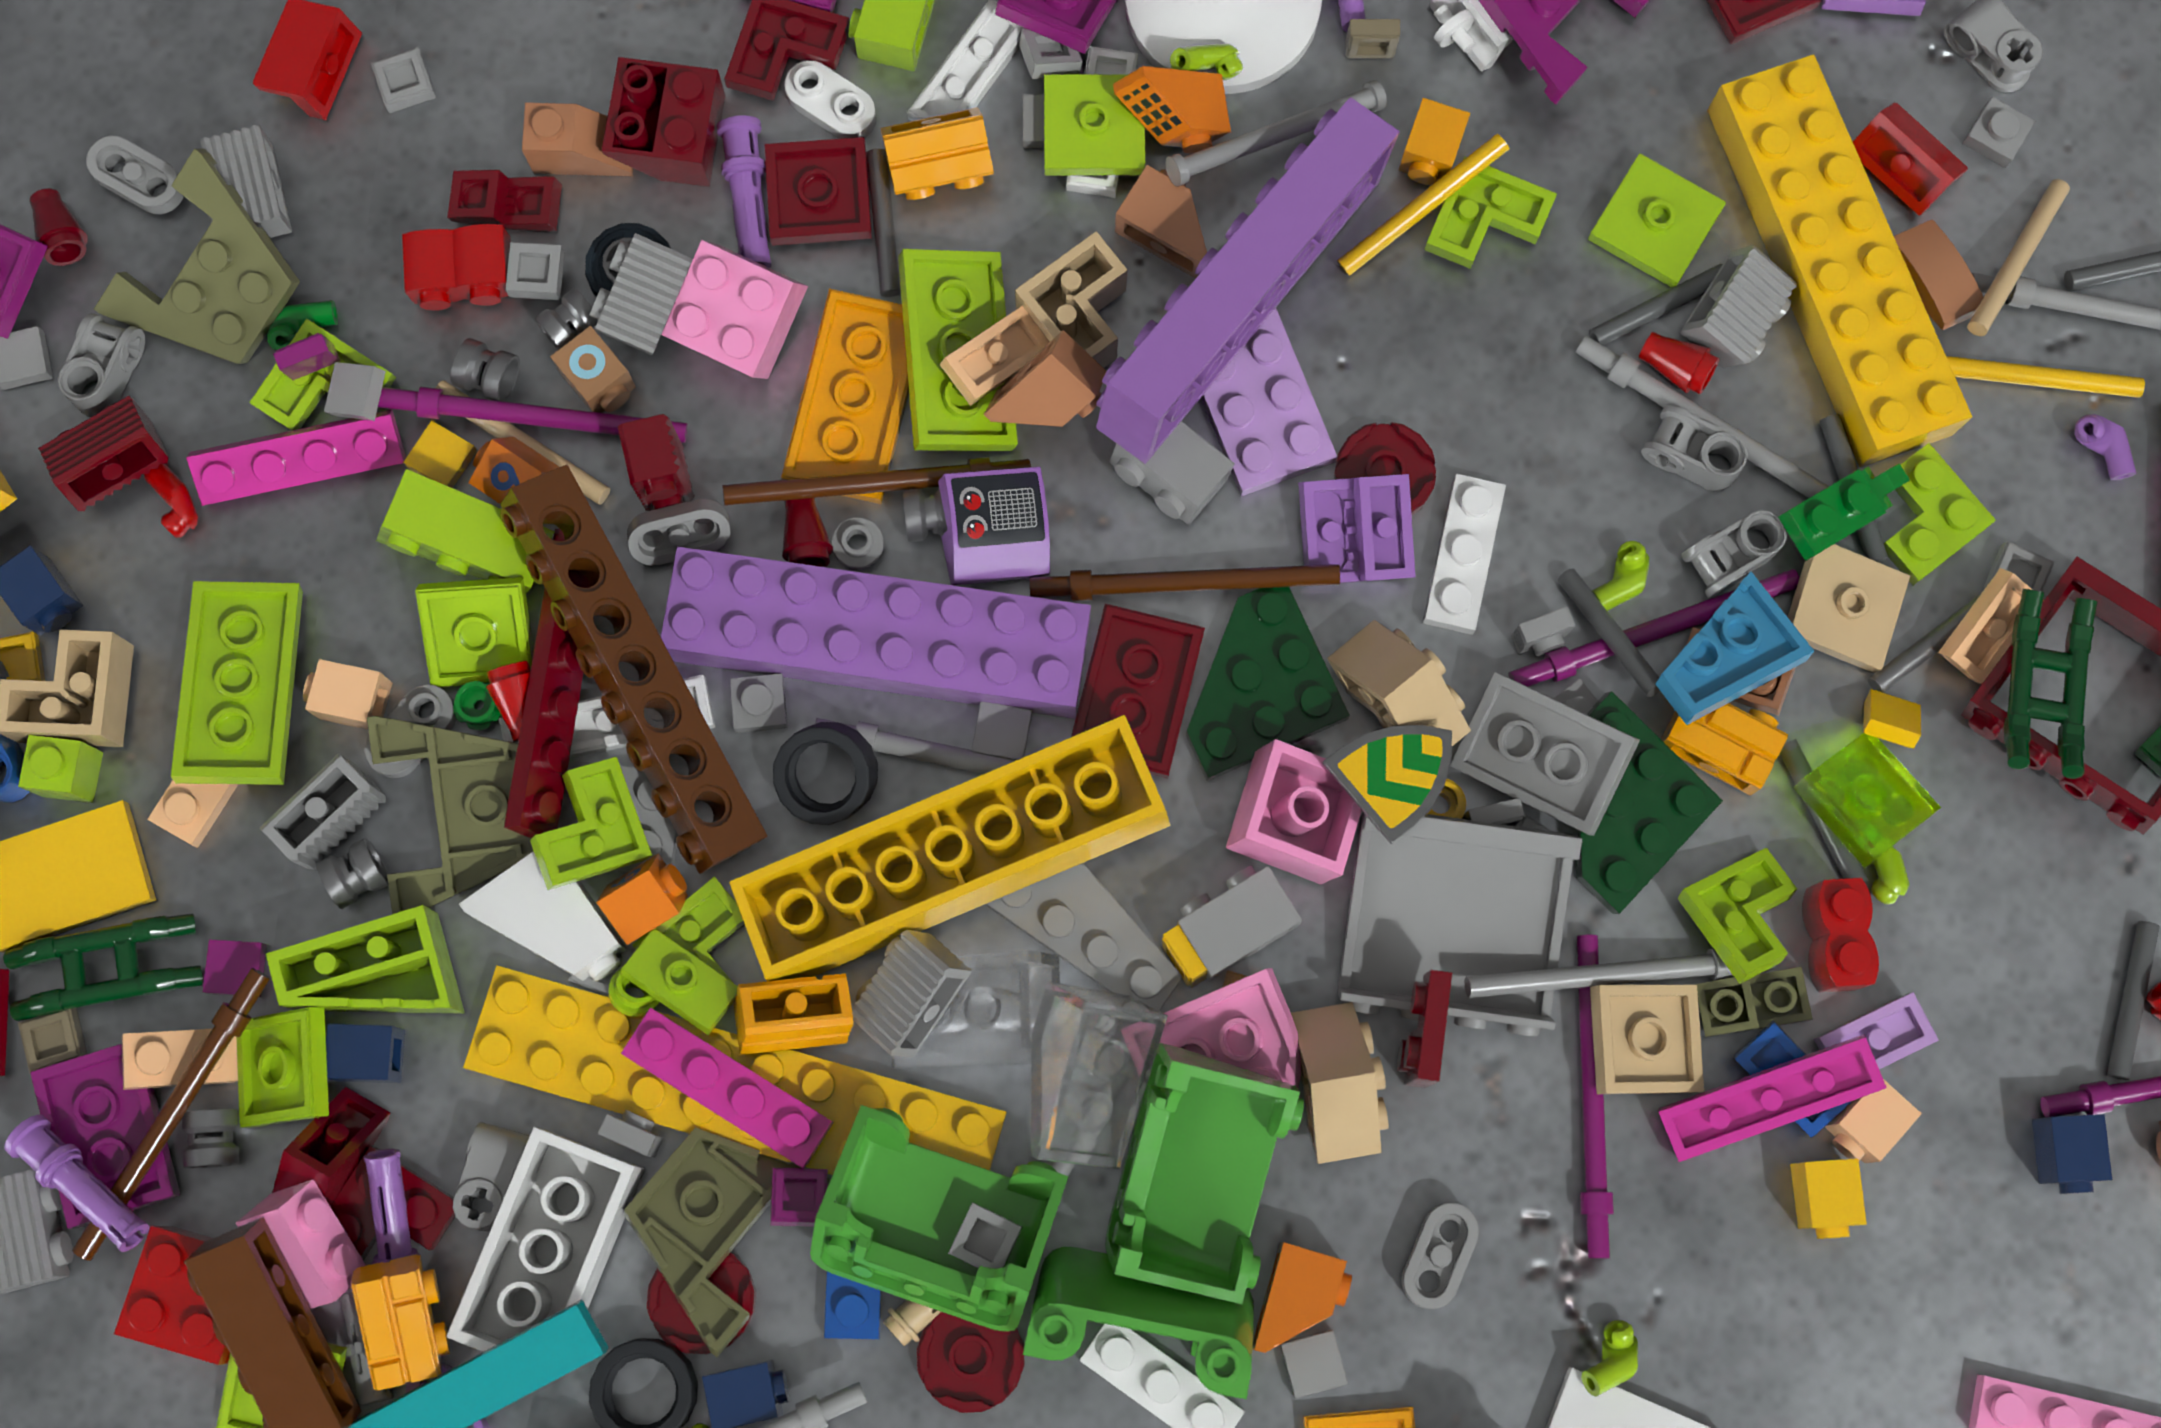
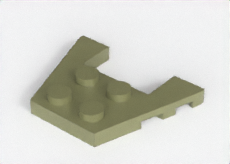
M204 148L194 149L171 187L213 219L212 223L163 300L129 273L118 272L111 280L94 310L101 315L236 364L248 363L300 281L262 227L257 228L241 205L243 199L233 185H227L214 166L217 162L212 155Z
M382 716L367 717L373 764L420 758L429 759L442 867L387 874L392 914L421 905L430 908L503 873L533 852L530 842L531 838L504 828L518 743Z
M695 1127L624 1209V1216L713 1355L718 1357L748 1321L750 1313L708 1281V1278L771 1204L773 1168L802 1167L793 1162L787 1164L759 1154L760 1150ZM827 1178V1188L831 1181L829 1178Z

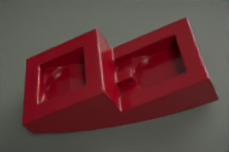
M500 170L453 171L447 218L452 222L467 225L498 224L503 225L507 230L557 231L562 184L554 176L508 178Z

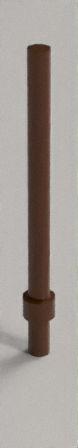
M989 457L968 459L967 464L728 484L722 485L724 506L934 488L939 487L938 480L944 474L1030 468L1031 463L1030 459L990 462Z
M1327 564L1092 575V570H1071L1070 576L1030 577L1029 588L1031 597L1071 596L1072 601L1093 600V595L1340 585V565Z
M251 968L229 1003H222L211 1020L215 1025L110 1189L126 1206L233 1037H240L252 1018L248 1013L271 979L263 972ZM90 1221L73 1247L72 1252L84 1260L92 1261L107 1236Z

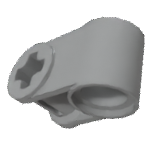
M1976 0L1944 27V36L1951 49L1961 58H1964L1987 81L1990 87L1999 92L2010 93L2021 89L2029 79L2030 71L2034 70L2042 59V43L2037 36L2032 34L2010 12L2002 0ZM2027 46L2028 51L2024 56L2022 52L2024 48ZM2001 67L2005 69L2002 75L1998 76Z
M90 313L83 318L78 327L74 344L58 376L59 389L81 413L92 417L101 412L106 406L120 401L129 378L144 352L145 334L143 330L134 326L124 329L105 323L102 316ZM98 381L93 391L82 395V390L86 385Z
M1666 405L1660 413L1662 423L1652 442L1644 444L1641 450L1642 456L1654 466L1668 472H1673L1700 485L1704 489L1722 491L1730 487L1747 462L1748 452L1743 440L1735 434L1702 420L1695 413L1685 408ZM1676 434L1677 438L1674 444H1670L1669 441L1672 435ZM1708 455H1723L1728 459L1731 469H1717L1709 461Z
M1759 510L1728 528L1717 531L1700 540L1684 551L1681 557L1685 562L1693 564L1707 586L1705 594L1710 599L1744 579L1750 571L1753 572L1769 562L1784 546L1787 539V531L1777 514ZM1758 529L1768 537L1769 548L1759 549L1754 547L1749 542L1747 530Z
M483 1122L478 1123L467 1148L465 1166L453 1200L454 1214L461 1224L479 1231L491 1230L530 1135ZM486 1196L488 1201L494 1203L491 1213L482 1212L479 1215V1211L472 1208V1202L475 1198L483 1199Z

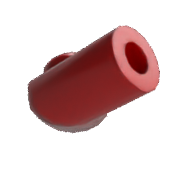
M160 463L158 469H150L149 474H144L146 482L172 508L161 517V524L175 538L183 537L190 528L195 530L199 516L187 486L166 464Z

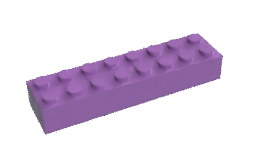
M1349 97L1338 112L1329 109L1317 124L1313 133L1316 137L1310 145L1307 146L1304 143H1300L1292 152L1284 167L1287 172L1279 181L1272 177L1263 186L1255 200L1258 206L1249 216L1242 212L1234 220L1225 236L1228 241L1220 251L1213 247L1205 254L1196 268L1195 274L1198 275L1189 287L1182 283L1172 293L1164 308L1168 312L1158 323L1150 320L1142 328L1134 341L1136 349L1127 360L1121 356L1118 357L1107 370L1102 380L1107 386L1096 403L1101 408L1096 429L1146 464L1379 184L1400 131L1351 97Z
M677 546L661 639L673 661L763 675L782 674L784 678L973 705L987 702L1032 710V713L1076 719L1090 625L1091 605Z

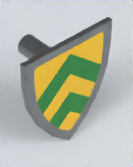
M1425 725L1383 728L1366 733L1344 745L1322 763L1388 842L1392 844L1410 831L1431 810L1441 793L1452 759V730Z

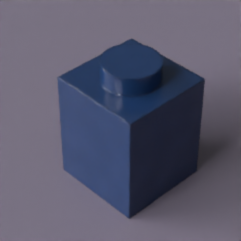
M31 545L0 566V596L20 624L40 636L44 633L55 632L63 628L71 621L72 614L84 606L52 560Z
M327 1024V1079L340 1082L401 1083L405 1030L385 1025Z
M2105 1114L2032 1119L2039 1184L2058 1183L2060 1194L2094 1192L2093 1181L2113 1180Z
M773 1360L702 1377L712 1428H735L778 1418L784 1414L782 1404L790 1402L785 1372L783 1369L775 1371Z

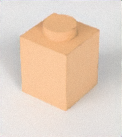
M319 659L316 671L309 673L304 684L303 700L306 702L305 710L320 720L368 730L367 717H384L393 682L378 671Z
M1885 1080L1886 1089L1851 1101L1844 1110L1825 1126L1835 1136L1832 1144L1848 1159L1859 1158V1161L1861 1160L1864 1163L1881 1162L1922 1114Z

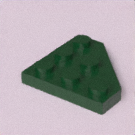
M1290 587L1258 588L1237 598L1186 731V737L1206 781L1252 762L1255 751L1274 739L1291 745L1342 723L1350 717Z
M1610 691L1605 693L1595 703L1587 715L1639 739L1640 742L1595 835H1588L1577 829L1578 837L1582 838L1580 857L1579 860H1575L1576 878L1612 914H1620L1723 800L1622 700Z

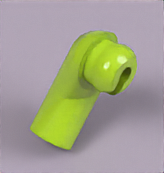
M1231 44L1181 47L1174 50L1170 57L1172 69L1203 71L1216 68L1217 74H1222L1223 80H1229L1239 75L1243 70V64L1238 58L1240 52Z
M1627 541L1621 544L1617 550L1613 580L1592 590L1607 611L1638 596L1645 589L1649 570V556L1644 545L1638 541Z
M1863 827L1851 841L1850 845L1854 851L1876 868L1879 878L1872 884L1871 893L1883 904H1894L1899 895H1906L1910 885L1902 855L1869 828Z
M1614 1320L1605 1326L1603 1330L1605 1338L1602 1342V1362L1582 1372L1583 1385L1592 1396L1596 1397L1632 1378L1637 1372L1638 1341L1634 1336L1633 1327L1626 1321Z

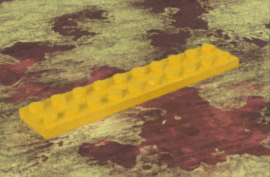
M496 965L463 1068L620 1114H624L626 1109L655 1122V1124L689 1134L696 1127L760 1150L759 1154L789 1163L792 1162L623 1056L621 1052L645 1015L632 1017L622 1014L612 1005L609 997ZM659 1012L834 1122L806 1166L807 1168L828 1169L827 1174L833 1175L861 1105L872 1109H890L899 1114L903 1119V1123L910 1131L909 1143L991 1170L1006 1118V1111L794 1050L740 1055L737 1034L714 1028L707 1035L685 1019Z

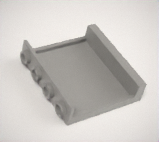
M1362 812L1337 989L1340 1000L1353 1002L1356 1012L1379 1014L1381 1006L1402 1009L1401 1017L1418 1021L1419 1015L1410 1013L1413 985L1415 981L1423 982L1424 974L1432 969L1452 972L1448 1016H1454V1024L1485 1029L1486 1021L1506 1023L1508 1032L1525 1036H1539L1540 1028L1555 1030L1556 1022L1551 1018L1555 990L1468 998L1465 993L1464 980L1466 976L1558 968L1573 859L1579 860L1582 838L1569 833L1426 814L1410 831L1390 844L1366 814Z

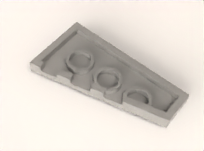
M1084 863L984 904L1147 1019L1157 1016L1183 977Z

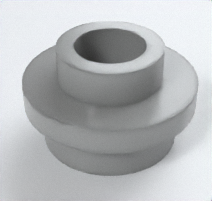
M857 517L842 522L836 528L832 537L834 554L840 563L852 569H863L873 565L880 558L884 548V540L880 529L875 523L868 519ZM857 534L865 536L867 543L863 548L855 550L848 546V541L852 536Z

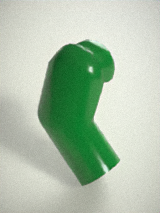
M334 300L293 304L284 307L267 332L269 346L274 351L288 346L306 319L319 327L337 325L338 313Z

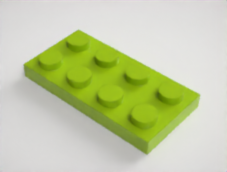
M903 249L898 256L914 450L1013 451L1018 445L1016 423L991 422L984 416L996 390L1002 385L970 406L940 366V363L949 354L1006 317L1001 252Z
M193 581L171 777L175 783L284 785L303 590L299 583Z

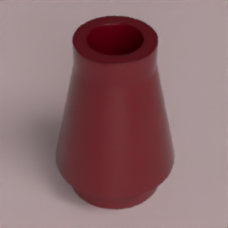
M51 188L41 189L33 193L29 202L33 211L35 240L48 246L44 254L46 261L55 266H66L82 259L86 253L88 237L62 201L60 193Z
M815 498L785 500L783 559L791 563L827 567L830 563L829 556L833 552V546L817 510Z

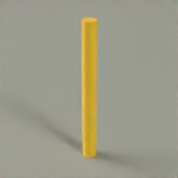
M1498 133L1495 134L1339 258L1337 262L1348 276L1352 275L1507 152L1509 146Z
M1946 356L1957 378L2140 398L2143 395L2145 380L2141 377Z

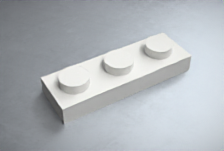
M1460 474L1455 475L1422 624L1471 635L1474 634L1506 488L1505 484Z
M1103 1324L1079 1359L1083 1364L1172 1428H1235L1245 1413L1243 1409L1223 1395L1208 1390L1199 1381L1197 1376L1128 1328Z

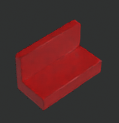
M287 0L254 77L253 84L260 91L290 97L309 117L326 120L360 41L362 32L340 8L306 0Z
M1896 102L1880 111L1853 141L1862 164L1919 216L1954 181L1968 170V167Z

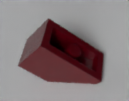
M344 1087L329 1103V1116L314 1118L283 1150L272 1193L314 1179L329 1206H331L369 1147L373 1146L388 1122L391 1112Z

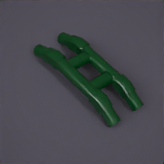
M2023 589L2012 633L2013 653L2007 717L2004 723V745L2007 748V764L2009 767L2018 770L2030 765L2031 718L2061 723V726L2058 727L2057 744L2058 755L2061 757L2062 774L2066 778L2076 779L2081 777L2085 771L2083 751L2085 750V726L2083 721L2089 653H2091L2094 632L2093 623L2098 601L2076 597L2072 620L2068 626L2065 652L2035 647L2038 643V632L2041 622L2040 613L2045 592ZM2033 669L2065 674L2062 702L2031 697Z
M194 914L134 920L131 923L59 937L41 938L6 950L3 960L6 967L11 970L31 964H41L61 959L64 989L44 991L12 1002L10 1005L11 1017L15 1021L20 1022L78 1007L140 995L169 992L175 989L202 986L203 979L200 965L174 969L172 967L140 973L136 948L137 942L144 943L163 940L168 937L196 934ZM114 947L118 978L87 984L83 953Z

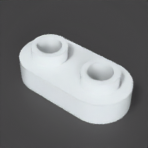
M816 61L798 63L788 72L785 79V90L790 105L797 112L839 139L867 137L872 132L876 124L875 106L872 98L865 91ZM807 79H814L818 82L811 89H805L801 86ZM848 105H854L859 108L853 115H845L841 112Z

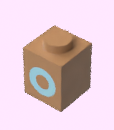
M591 326L550 356L561 376L591 412L603 413L604 411L613 412L626 403L631 395L630 392L636 388L628 370Z

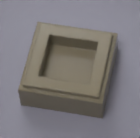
M1350 19L1345 39V57H1395L1400 39V19Z
M76 1008L35 1017L18 1023L29 1073L87 1055Z

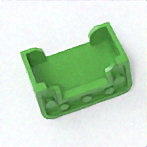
M1159 1043L1151 1062L1106 1232L1105 1250L1115 1275L1238 1304L1243 1303L1246 1288L1253 1289L1259 1276L1261 1259L1260 1256L1253 1255V1245L1250 1241V1236L1277 1138L1284 1139L1289 1130L1296 1131L1303 1115L1304 1100L1299 1098L1300 1091L1295 1085L1183 1048Z
M861 1105L815 1219L810 1251L811 1259L825 1271L990 1329L998 1331L1015 1330L1019 1326L1068 1176L1058 1173L1052 1166L1040 1161H1031L1027 1164L1016 1166L1011 1178L909 1143L910 1131L903 1123V1119L899 1114L886 1108L872 1109ZM972 1203L985 1207L1023 1226L1003 1268H987L983 1266L977 1268L948 1254Z
M1060 1247L1051 1251L1044 1259L1038 1278L1023 1355L1051 1361L1064 1360L1073 1356L1082 1344L1088 1320L1192 1341L1190 1355L1195 1357V1371L1199 1381L1208 1390L1217 1394L1247 1399L1252 1371L1254 1299L1248 1288H1246L1243 1303L1238 1304L1115 1275L1107 1253L1077 1247Z

